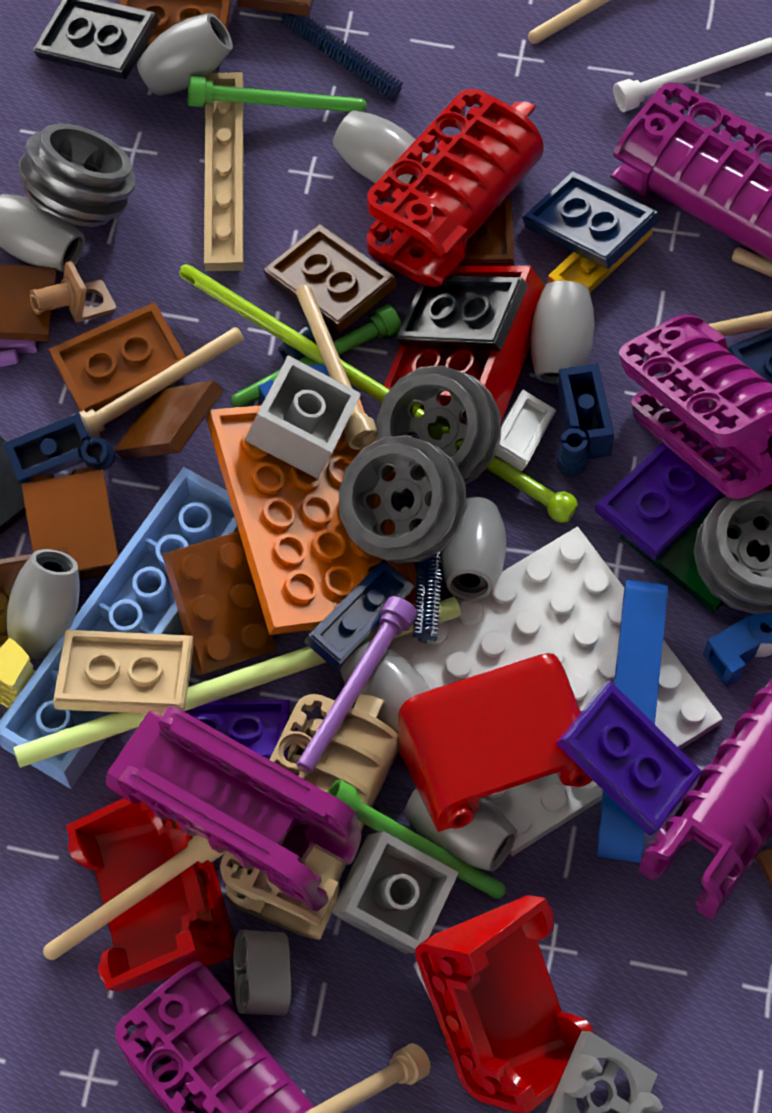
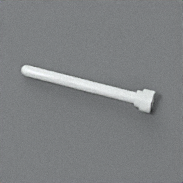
M772 38L758 41L641 83L638 80L632 81L631 79L615 83L613 94L616 104L622 112L638 108L640 102H643L646 96L655 94L663 84H683L772 53Z

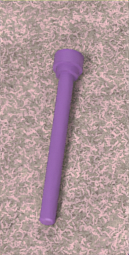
M391 596L387 599L380 611V629L297 762V767L301 772L305 774L313 772L395 635H401L403 631L410 629L418 613L415 607L408 601L396 596Z

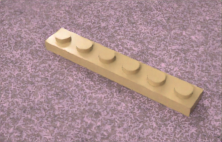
M243 72L211 73L206 77V81H213V85L244 88ZM212 101L211 104H205V271L244 270V103Z

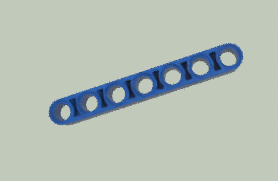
M626 580L614 685L655 724L668 585ZM603 790L596 857L640 863L645 831Z

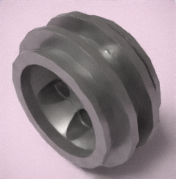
M53 124L48 125L41 132L34 133L27 140L25 155L20 158L18 163V176L22 181L23 191L28 199L41 210L77 226H100L106 224L110 219L119 217L127 208L128 197L136 186L131 160L125 151L111 139L78 125Z
M446 366L420 367L401 377L385 395L377 417V441L386 437L403 435L411 437V434L417 433L420 440L439 447L456 463L465 484L477 479L494 459L501 439V415L492 393L474 376ZM444 391H448L451 394V402L446 406H442L439 401V397ZM423 404L424 413L421 417L416 418L415 414ZM464 411H466L467 419L462 415ZM450 424L449 434L444 433L441 436L442 427H448ZM422 466L416 467L413 472L416 481L425 477V471Z
M407 435L381 438L363 448L346 468L339 489V514L349 538L366 553L398 564L422 562L443 551L459 532L467 508L466 486L456 463L439 447ZM422 466L425 471V477L416 481L413 472L416 467ZM395 469V478L387 482L384 477ZM375 494H378L381 498V503L379 507L374 509ZM408 497L414 498L411 508L405 507V501ZM392 520L395 524V531L391 535H386L383 532V526L387 521Z
M765 488L745 498L734 499L726 496L718 500L697 530L693 551L698 574L710 592L731 608L755 615L772 613V490ZM754 526L759 527V528H762V529H765V530H764V531H760V530L756 529ZM727 529H735L739 534V538H729L727 536Z

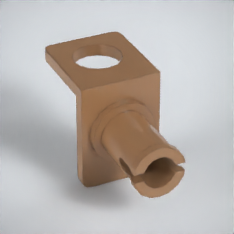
M72 261L65 263L64 275L60 284L30 290V302L37 315L67 306L77 323L110 314L116 310V305L102 280H95L83 283ZM86 293H96L102 298L103 303L98 307L84 305Z

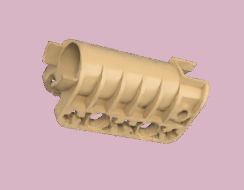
M318 694L304 696L296 704L272 753L270 761L293 774H299V777L325 792L329 790L336 780L341 779L356 788V794L361 796V802L373 808L399 751V735L388 725L377 719L384 700L360 694L354 708H351L313 772L305 774L297 767V762L302 756L297 755V753L305 751L312 739L308 734L314 736L324 719L315 718L307 721V715L304 711L312 712L315 706L321 708V715L325 718L335 700ZM288 746H290V748H289V750H288V761H287V760L285 759V757H284V752H285L286 748H287ZM358 821L360 831L362 832L365 824ZM313 847L304 861L303 865L321 877L322 882L318 887L324 889L328 896L327 904L319 911H313L307 907L304 901L296 900L285 894L277 886L270 883L266 873L257 868L250 870L243 868L239 864L237 857L228 851H225L221 860L220 870L222 879L226 884L227 897L232 906L295 934L320 940L332 914L330 912L340 893L339 880L346 864L316 847ZM239 892L246 895L245 899H239Z

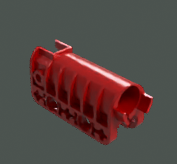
M467 89L460 92L370 188L367 195V210L377 220L370 226V230L367 233L366 250L373 259L419 284L429 287L442 285L466 256V243L542 158L544 152L542 137L534 123L528 118L535 110L536 105L528 102H515L510 106L478 89ZM466 106L472 107V108L467 112V117L465 118L464 115H465V111H466ZM446 127H455L461 133L448 136L441 131ZM435 141L438 143L436 155L430 153L435 148ZM423 152H424V153H427V154L430 153V154L423 160V165H421L420 163L422 162V154H423ZM403 174L415 176V179L410 184L397 180ZM391 189L394 191L392 194V204L389 202H385L382 205L378 204V200L384 202L389 198ZM390 230L393 232L390 244L377 245V241L384 242L390 236ZM413 255H420L422 257L415 258Z

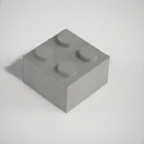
M287 356L244 441L318 479L361 393Z
M384 831L368 834L330 914L405 954L415 953L416 947L429 938L459 872Z

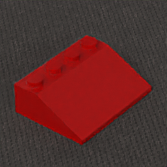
M457 266L450 276L522 277L528 285L501 351L407 347L400 344L384 386L390 390L401 377L420 367L446 366L474 376L492 393L500 411L502 422L530 349L532 319L536 304L545 285L532 266ZM448 391L442 392L439 397L442 406H446L451 402V394ZM464 411L462 415L467 419L466 411Z

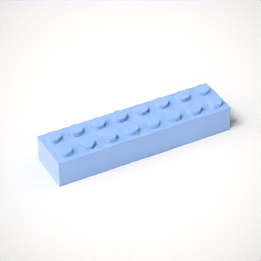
M183 467L77 613L69 630L179 635L183 627L162 554L239 531L227 490ZM65 635L56 642L0 720V745L13 755H15L13 750L15 746L115 713L55 709L53 700ZM106 739L30 765L72 789Z

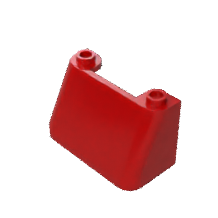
M540 654L410 697L399 708V753L437 832L450 828H462L471 823L478 811L480 798L557 773L560 782L565 786L583 787L593 781L556 744L581 711L566 671L555 654Z
M125 798L66 825L70 856L77 864H81L87 869L95 870L103 905L187 848V842L193 838L184 833L179 823L173 819L162 820L153 814L150 806L143 802L134 804ZM208 860L204 863L196 862L109 922L108 925L114 947L105 950L101 954L98 971L101 980L106 986V990L122 992L170 978L184 967L198 960L207 967L233 957L235 938L214 862Z
M532 895L521 897L438 932L420 943L415 950L420 972L463 1087L474 1099L517 1113L531 1112L556 1091L581 1031L594 1033L587 1020L561 1010L538 940L545 939L554 930L553 911L548 905L546 898Z

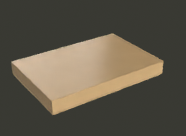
M66 630L53 700L55 709L147 714L149 711H155L163 715L167 707L172 706L185 712L194 647L193 636Z

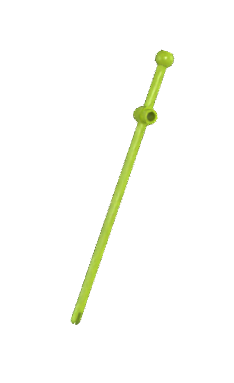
M185 264L180 267L179 275L182 279L316 363L325 365L316 343L193 266ZM341 360L350 384L383 403L385 395L390 390ZM419 408L415 417H421L424 411ZM448 426V427H442V429H441V436H442V434H444V433H448V434H449V432H450V427H449V426ZM496 455L486 468L545 505L549 516L556 522H568L578 508L577 500L571 493L565 491L554 493Z

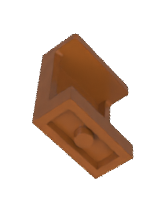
M83 467L73 470L71 475L57 478L51 474L39 475L32 478L30 483L21 484L33 553L41 549L56 550L68 548L69 556L78 564L80 581L105 576L119 557L108 499V487L103 469L95 470L93 467Z

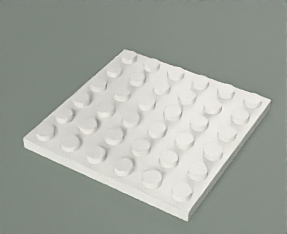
M577 526L502 571L495 587L487 597L475 601L457 598L461 609V616L439 623L438 639L436 642L428 640L427 643H422L418 641V638L413 637V633L393 639L388 648L407 660L424 678L431 690L540 654H555L566 671L579 709L582 711L603 684L608 681L614 684L624 587ZM663 640L655 725L681 750L719 726L723 718ZM557 773L486 796L485 798L501 810L517 830V838L510 851V855L514 856L601 801L603 789L594 781L583 787L565 786L560 782Z

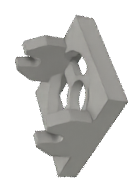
M581 1031L546 1113H580L577 1107V1098H582L586 1106L583 1113L607 1112L610 1109L616 1113L660 1112L663 1109V1105L658 1097L650 1093L658 1074L594 1033ZM599 1059H606L603 1067L601 1066ZM619 1067L625 1072L630 1084L628 1102L617 1096L614 1079ZM599 1080L603 1081L608 1089L607 1101L601 1107L595 1106L590 1096V1093L596 1087L593 1084Z

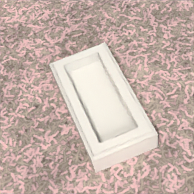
M522 390L501 425V439L495 455L522 472L531 459L556 410L525 390Z

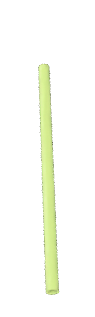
M454 596L439 602V623L461 616L459 603ZM412 624L410 629L403 631L401 635H395L394 639L413 633L414 625ZM379 625L359 647H361L369 641H372L375 635L377 634L378 630L380 629L381 625ZM307 646L188 687L185 711L326 663V661ZM115 712L15 746L13 750L18 765L21 768L135 729L147 714Z

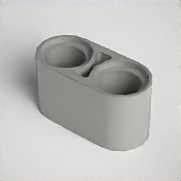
M240 930L236 935L233 951L235 1004L237 1011L240 1014L284 1016L288 1012L291 1002L290 952L287 935L284 932Z

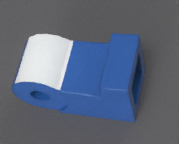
M772 613L753 614L707 640L703 656L726 687L740 680L746 666L745 663L755 657L772 655Z

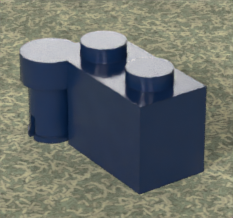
M598 363L564 368L558 371L556 392L565 432L561 437L562 444L557 450L556 465L558 470L568 476H576L585 471L588 459L611 456L614 430Z
M79 412L3 443L16 478L21 484L30 483L32 478L39 475H54L83 462L88 467L95 468V470L103 469V471H106L113 465L116 457L115 450L108 441L91 436L87 423Z

